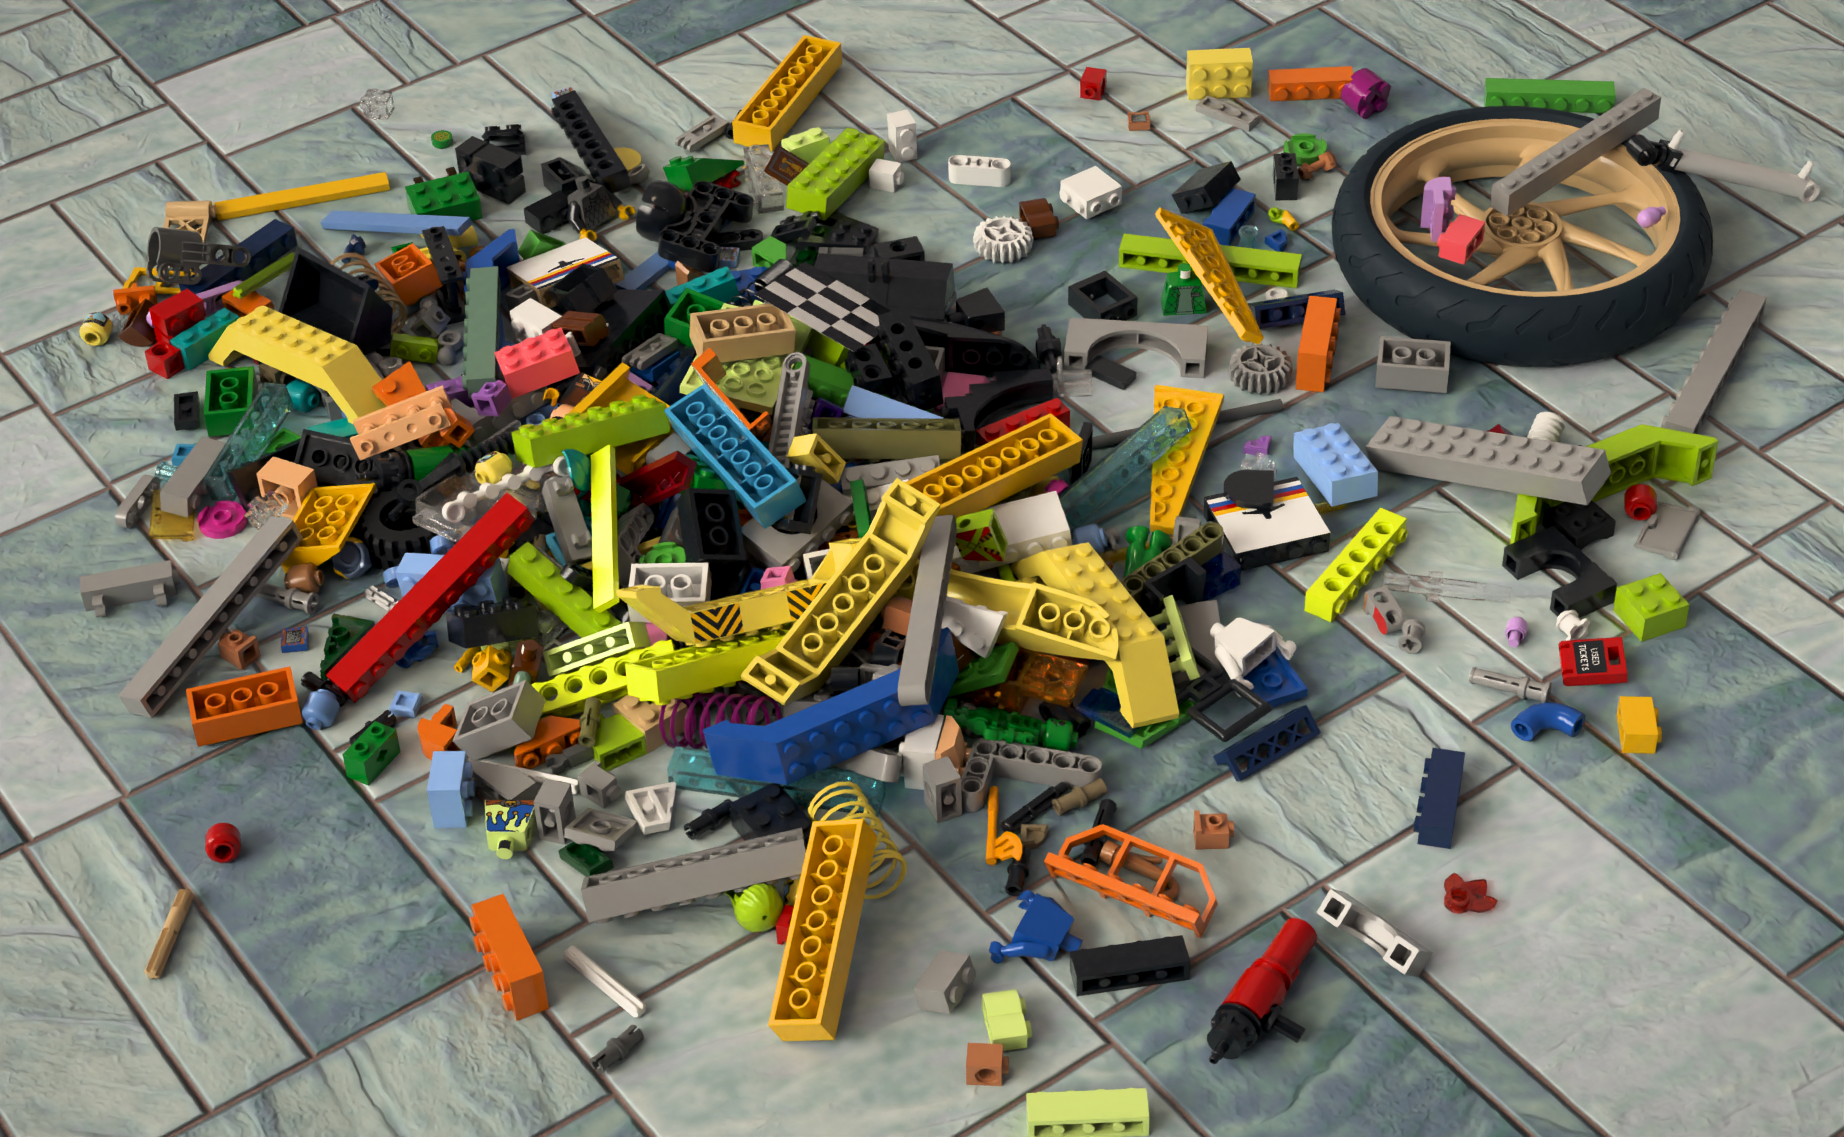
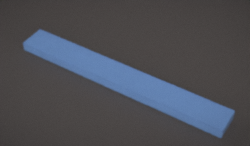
M332 211L320 222L323 229L422 234V230L444 226L449 236H461L472 225L470 217Z
M728 219V221L726 222V224L724 225V227H726L729 223H731L732 220H729V219ZM657 251L624 277L625 280L615 283V287L617 290H644L671 269L668 266V260L660 257Z

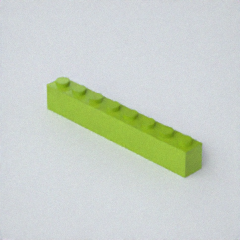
M1125 233L1119 247V267L1169 273L1178 272V266L1182 263L1189 264L1172 239ZM1220 245L1238 282L1297 288L1301 273L1302 254Z

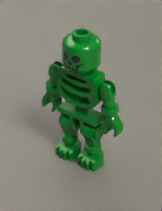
M948 697L947 704L945 705L944 723L946 715L952 716L960 729H963V727L970 729L974 734L983 735L984 739L1005 740L1008 744L1016 742L1022 743V745L1036 746L1039 743L1042 744V748L1069 752L1070 747L1076 748L1078 732L1073 731L1074 725L1070 721L1050 718L1046 723H1042V720L1035 717L1019 715L1015 711L1009 713L992 707L991 710L986 708L968 710V707L965 706L957 708V699Z

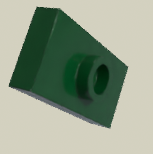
M572 842L558 850L560 859L585 877L606 873L614 868L610 858L589 844Z

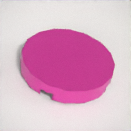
M230 500L215 502L216 505L212 507L206 506L199 513L197 519L201 533L206 537L214 539H224L238 534L245 528L248 521L247 513L243 506L238 502Z

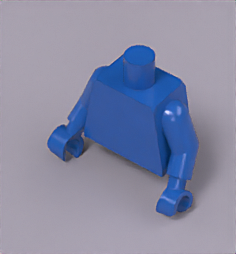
M1026 890L1016 899L1024 900L1018 907L1027 911L1016 928L1011 943L1003 946L1001 943L993 941L990 944L989 952L994 963H1001L1004 956L1009 958L1026 956L1054 961L1061 948L1068 952L1077 951L1080 949L1083 940L1069 933L1074 918L1053 898L1044 897L1038 893L1035 895L1032 891Z

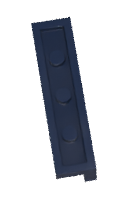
M1307 705L1289 711L1215 754L1213 757L1217 765L1227 763L1237 782L1319 735L1321 732ZM1302 719L1305 720L1311 731L1306 735L1297 732L1298 722ZM1280 732L1289 735L1286 747L1276 744ZM1259 744L1269 747L1268 756L1265 759L1256 756ZM1238 756L1249 758L1247 770L1242 773L1235 761V758Z

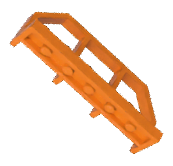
M1104 824L1066 838L1058 855L1048 852L1044 860L1053 878L1057 879L1058 876H1061L1099 892L1100 896L1104 899L1107 896L1143 910L1148 917H1151L1153 914L1192 930L1199 938L1202 937L1218 905L1203 864ZM1104 835L1123 842L1107 876L1099 873L1098 869L1090 864L1083 863V865L1073 862L1074 860L1068 856L1073 847ZM1132 846L1168 860L1152 894L1148 893L1145 887L1133 883L1132 886L1128 885L1118 877ZM1177 864L1196 871L1201 875L1209 896V902L1202 916H1200L1196 908L1184 904L1183 907L1173 903L1174 901L1171 898L1162 894Z

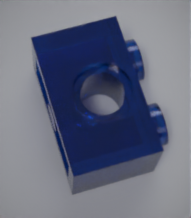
M1224 550L1201 566L1207 571L1203 601L1213 599L1240 585L1241 565Z

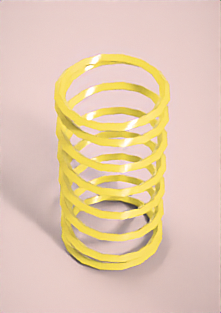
M837 782L828 785L812 799L808 808V818L812 823L817 821L815 815L817 809L824 801L833 796L843 793L856 795L858 797L857 801H849L833 807L820 821H825L833 812L850 805H855V807L840 820L862 817L861 819L864 820L866 818L871 819V825L869 826L872 830L879 832L873 856L881 855L872 858V863L878 862L870 867V872L880 866L885 858H893V862L889 870L878 880L867 884L866 889L884 881L896 867L897 861L901 864V873L892 887L876 895H865L864 899H878L888 895L904 880L907 872V862L898 853L897 846L891 841L890 835L883 828L882 822L876 817L875 811L868 804V799L857 784ZM838 786H849L854 788V790L842 789L839 791L832 792L823 797L815 805V802L818 800V798L832 788ZM860 806L864 808L863 813L854 814ZM881 842L886 844L885 850H876Z

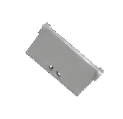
M1658 501L1656 513L1647 519L1634 547L1663 554L1668 559H1677L1695 519L1700 514V509L1689 505L1686 508Z

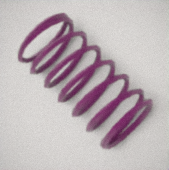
M693 693L695 698L692 702L689 698L678 699L673 707L670 717V734L674 743L667 739L664 730V713L667 705L661 706L659 728L663 740L671 748L682 749L686 748L689 744L695 750L701 749L703 745L708 749L703 729L705 717L706 728L710 727L711 721L708 708L713 701H715L719 709L715 724L720 723V719L721 722L725 720L723 709L728 702H730L734 710L730 723H735L736 721V724H740L738 710L743 703H745L749 711L745 723L747 725H755V715L759 705L763 709L766 725L770 724L769 714L763 701L773 703L777 720L782 719L778 704L768 695L758 697L752 694L744 697L740 694L729 696L725 693L715 695L712 693ZM705 697L710 698V699L708 700L707 704H706L705 700L703 699V698H705ZM719 698H724V699H725V700L723 701L722 705H721L720 701L718 700ZM733 699H739V700H740V701L738 702L737 706H736L735 702L733 701ZM684 700L688 710L685 718V734L678 742L675 737L674 722L677 709ZM700 700L704 708L699 728L702 742L694 744L692 739L695 733L696 717L693 707ZM748 700H754V701H755L754 704L752 705V707H751L750 703L748 702Z

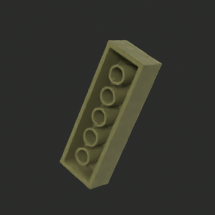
M813 417L812 434L817 433L845 462H854L857 458L866 459L868 462H880L881 459L898 461L939 455L940 461L947 463L961 456V427L959 419Z

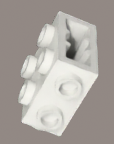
M1094 166L1061 180L1060 199L1085 219H1089L1121 205L1122 186L1097 166Z

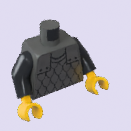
M581 176L575 180L578 190L568 196L567 220L572 225L573 230L581 234L580 239L586 237L594 242L597 239V235L593 229L616 215V210H619V217L622 220L630 218L625 211L630 215L635 214V209L632 206L627 205L624 207L622 205L623 202L603 185L590 183L587 176Z

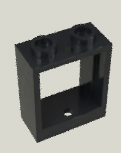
M1107 271L1100 272L1068 286V305L1083 318L1126 321L1137 316L1138 297ZM1107 294L1116 301V303L1104 308H1100L1093 302V300Z

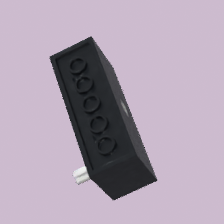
M664 289L618 290L613 294L614 298L606 304L601 303L594 313L603 315L609 334L594 347L578 346L572 332H568L565 336L572 349L579 371L591 376L595 367L601 366L608 370L609 375L622 363L624 355L658 333L665 335L664 318L672 307ZM569 378L550 384L547 388H555Z

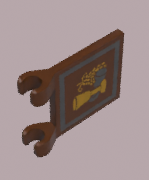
M778 145L763 172L788 185L809 163Z

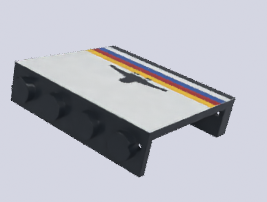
M1298 477L1274 482L1272 510L1238 507L1235 502L1226 499L1224 493L1204 497V517L1207 522L1215 520L1216 523L1223 527L1224 537L1234 553V572L1329 551L1330 531Z

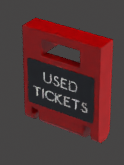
M1622 637L1561 641L1558 644L1561 672L1565 686L1627 683V667ZM1618 657L1619 665H1610L1609 660H1617Z

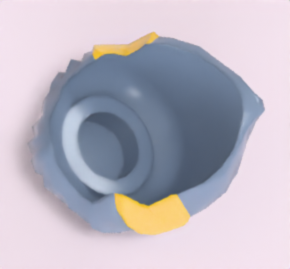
M348 537L341 551L331 557L334 572L345 579L357 578L372 567L367 546L362 540L354 537Z

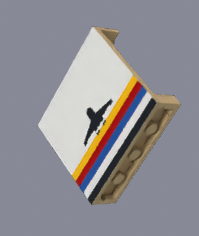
M586 237L506 267L511 288L526 284L536 291L539 303L547 308L557 306L547 289L581 264L603 268L613 284L625 280L620 259Z

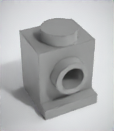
M595 761L578 775L581 795L603 809L613 801H616L621 795V788L617 786L616 777L611 772L601 769L599 761Z

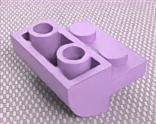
M1450 177L1434 178L1424 186L1420 228H1430L1431 241L1438 242L1441 233L1446 232V228H1448L1449 219H1453L1454 207L1451 205V200H1455L1456 188L1451 186Z

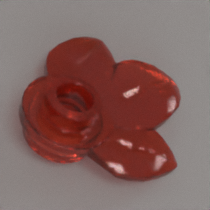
M1453 873L1444 882V889L1446 891L1444 906L1453 913L1461 914L1467 911L1487 912L1497 904L1495 898L1486 895L1487 881L1485 879L1464 882L1458 874Z

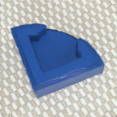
M1280 229L1266 236L1265 244L1275 251L1283 252L1287 246L1285 231Z

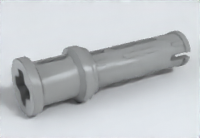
M266 583L255 595L256 597L283 603L291 610L296 608L304 610L309 615H313L317 611L320 603L319 595L315 592L305 593L301 592L299 588L285 589Z
M1476 667L1472 668L1469 682L1472 684L1475 683L1515 693L1520 699L1530 698L1541 701V703L1549 701L1552 689V682L1547 681L1545 684L1530 680V677L1527 676L1519 679Z

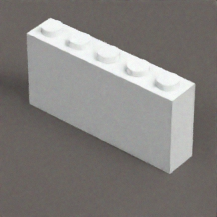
M1052 491L983 509H994L1007 539L1008 545L1003 561L965 560L962 558L958 547L955 546L952 562L960 566L961 572L974 573L1014 563L1046 550L1072 546L1070 529L1057 492Z

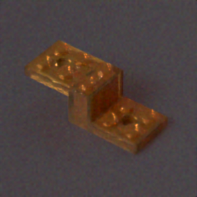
M1018 647L1019 650L1005 682L951 696L950 698L990 709L992 707L1000 708L1009 713L1015 711L1019 715L1029 697L1070 707L1087 675L1088 665ZM1052 678L1059 679L1058 681H1050Z

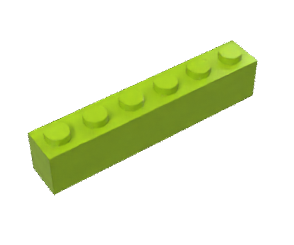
M526 542L510 555L507 573L581 638L622 624L607 610L601 613L594 610L593 598L582 588L566 581L560 575L561 570L529 542Z

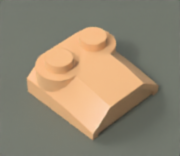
M946 715L935 752V760L948 756L960 777H962L972 748H969L968 742H964L961 729L954 718Z

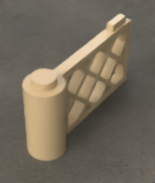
M211 200L166 202V218L163 228H170V225H181L177 229L196 231L202 237L203 243H206L210 222H213V218L217 217V207L212 204ZM196 224H203L196 230L192 228V226Z

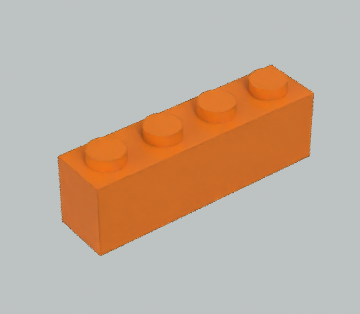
M1352 66L1268 70L1267 89L1270 102L1341 98V92L1345 83L1349 84L1353 80L1351 78L1354 74Z

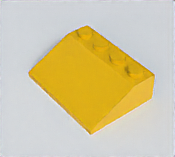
M376 484L311 488L293 518L303 539L281 564L285 574L288 573L291 566L313 563L317 567L339 553L376 490Z

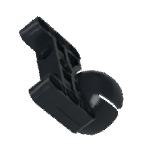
M655 180L648 185L642 197L643 202L654 205V208L645 205L639 206L636 230L643 238L658 242V255L673 262L679 261L692 268L711 273L719 269L721 251L720 247L712 242L728 219L738 223H748L752 220L754 199L748 194L707 181L696 182L688 193V197H686L683 191L676 185L667 181Z

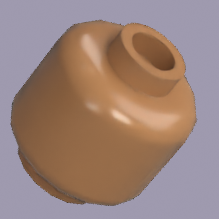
M313 563L299 564L289 568L288 573L285 574L284 582L286 589L295 587L299 588L301 592L318 593L321 585L324 584V575L322 570H318Z

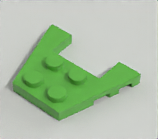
M1108 666L1094 728L1142 749L1192 719L1187 715V710L1196 703L1187 699L1178 705L1179 717L1177 719L1132 729L1120 713L1121 705L1113 671Z

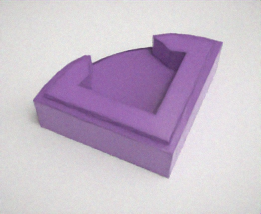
M1260 436V439L1252 442L1249 440L1243 447V454L1267 457L1272 443V436Z

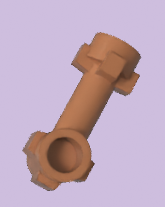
M1329 150L1318 156L1319 161L1310 165L1307 162L1300 165L1301 167L1298 168L1299 177L1302 180H1308L1313 177L1312 173L1322 168L1326 172L1336 167L1337 160L1334 154H1331Z

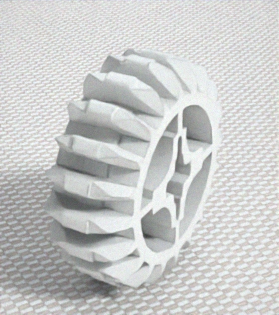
M995 216L994 219L987 218L986 222H980V226H977L974 232L973 243L976 252L979 253L980 257H985L986 261L993 260V263L999 261L1002 264L1007 261L1012 263L1013 260L1020 261L1021 257H1027V253L1031 252L1033 236L1031 227L1028 226L1027 222H1022L1020 218L1014 219L1013 216L1010 218L1005 216L998 218Z

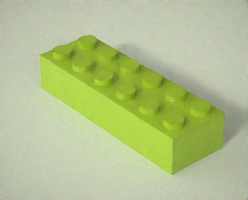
M846 128L787 185L786 208L800 213L820 211L822 215L821 220L825 221L869 177V169L877 158L884 160L885 140L875 135L859 132L854 128Z
M636 395L628 402L622 400L609 403V407L595 406L588 408L586 413L572 412L565 414L563 419H545L540 425H522L519 427V430L511 432L516 459L533 468L553 464L558 457L564 456L561 451L566 449L578 450L587 455L597 452L609 444L612 447H617L669 433V420L664 412L666 404L656 401V398Z

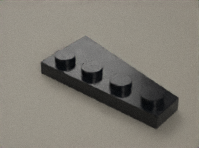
M300 439L277 448V451L261 455L259 459L243 463L241 467L225 471L246 512H253L263 503L257 473L272 457L294 463Z

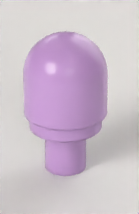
M1663 206L1658 208L1648 207L1639 212L1637 222L1641 227L1649 228L1661 220V216L1666 214V209Z
M1513 617L1507 623L1505 634L1511 647H1517L1519 642L1523 641L1526 637L1528 625L1522 617Z

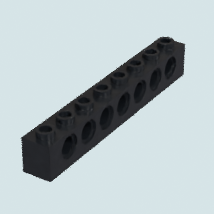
M574 90L553 98L554 107L551 108L555 120H558L561 129H564L567 139H570L573 148L577 150L580 159H583L585 167L589 169L596 183L605 186L613 194L631 187L626 167L576 91Z

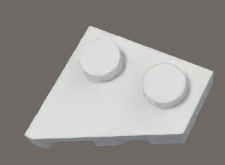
M675 782L626 791L625 800L636 821H638L643 835L670 829L676 790Z

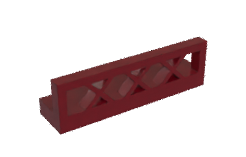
M675 451L621 477L619 486L630 490L632 494L627 511L642 503L649 507L690 488L697 462L683 453Z

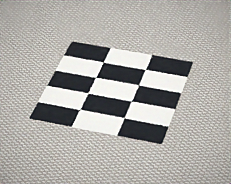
M806 262L755 293V296L853 352L878 335L876 328L879 326L878 316L890 311Z

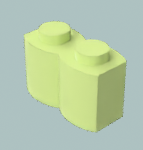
M1016 989L982 994V1012L990 1044H1003V1051L1027 1048V1040L1032 1038L1030 1021H1025L1023 1016L1026 1015L1024 997L1019 998Z

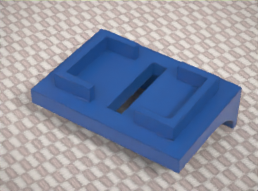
M677 351L672 356H664L644 370L630 366V372L644 381L653 383L662 374L671 371L669 366L677 358H680V351Z

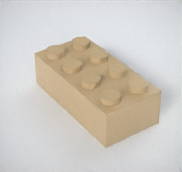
M769 303L690 313L689 336L698 357L708 348L712 349L721 363L794 353L795 327L787 313Z

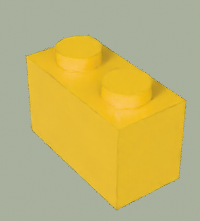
M1619 696L1616 717L1622 753L1655 754L1656 745L1661 743L1662 729L1657 727L1659 712L1658 708L1653 706L1652 697Z

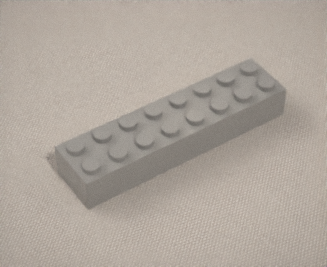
M802 828L584 877L581 893L588 922L596 921V924H604L612 921V917L619 915L629 918L639 915L640 911L651 908V911L664 910L671 903L679 902V905L695 902L697 897L717 898L722 896L724 891L734 889V892H743L750 885L758 883L773 885L778 883L780 878L799 879L807 850Z

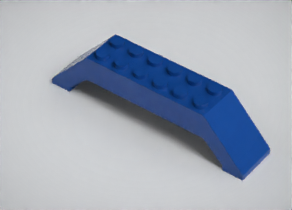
M948 627L941 629L929 704L900 706L898 682L901 669H898L765 726L729 723L728 720H724L703 729L716 775L788 785L934 723L959 673L950 629Z

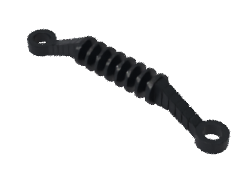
M560 416L552 417L556 418L557 420L563 419V417ZM513 428L510 430V433L503 432L502 437L496 435L493 440L487 439L485 444L480 442L476 445V448L470 446L468 452L461 450L459 455L457 453L451 454L449 462L420 481L414 479L403 480L397 489L399 501L410 506L417 504L424 492L436 486L445 478L447 479L454 475L463 477L466 475V471L473 473L476 462L490 452L497 451L507 456L508 453L515 455L511 432L519 429ZM412 488L416 495L412 497L407 496L403 489Z

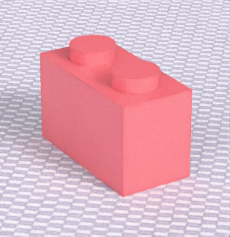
M1459 214L1454 222L1451 221L1446 232L1442 233L1438 238L1437 246L1440 247L1439 257L1465 265L1483 242L1485 222Z

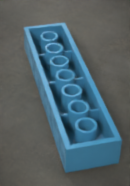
M705 384L664 410L674 431L703 463L708 465L709 469L715 471V474L724 482L728 490H735L736 499L764 529L807 501L797 480Z

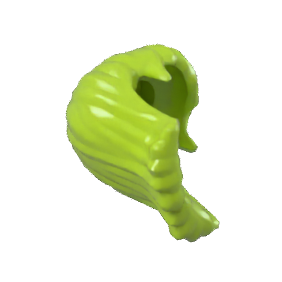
M758 883L750 885L743 892H734V889L724 891V895H727L732 901L734 915L738 923L747 931L762 932L776 926L784 905L774 885Z

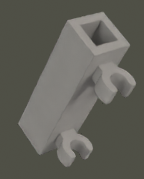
M569 476L549 478L544 483L542 495L565 563L570 561L577 565H582L592 561V538L586 527L571 478Z
M171 560L79 577L80 592L85 610H95L96 618L106 616V608L151 599H156L157 606L167 605L166 597L177 595L176 584H180L178 569L173 570Z

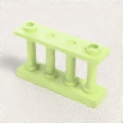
M1173 595L1163 598L1166 609H1163L1162 613L1149 619L1155 626L1165 622L1170 624L1166 626L1167 629L1160 632L1165 640L1170 638L1174 640L1171 642V645L1166 646L1168 657L1174 654L1179 656L1176 658V661L1169 663L1171 674L1177 671H1181V673L1186 671L1191 681L1199 678L1200 674L1181 612Z

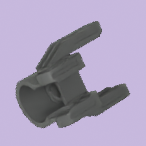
M154 227L148 239L146 275L155 282L194 285L201 280V264L244 267L250 262L251 254L245 247L203 243L202 237L196 231ZM221 249L223 257L221 260L216 261V252ZM238 250H241L245 256L244 261L241 263H237L234 259V254ZM154 266H156L159 278L154 277L152 274ZM169 271H174V274L169 275ZM180 271L184 272V276H179ZM191 272L195 273V277H191Z

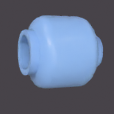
M1096 524L1076 528L1073 533L1074 538H1071L1072 545L1089 542L1099 556L1104 553L1105 547H1108L1104 529L1099 528Z

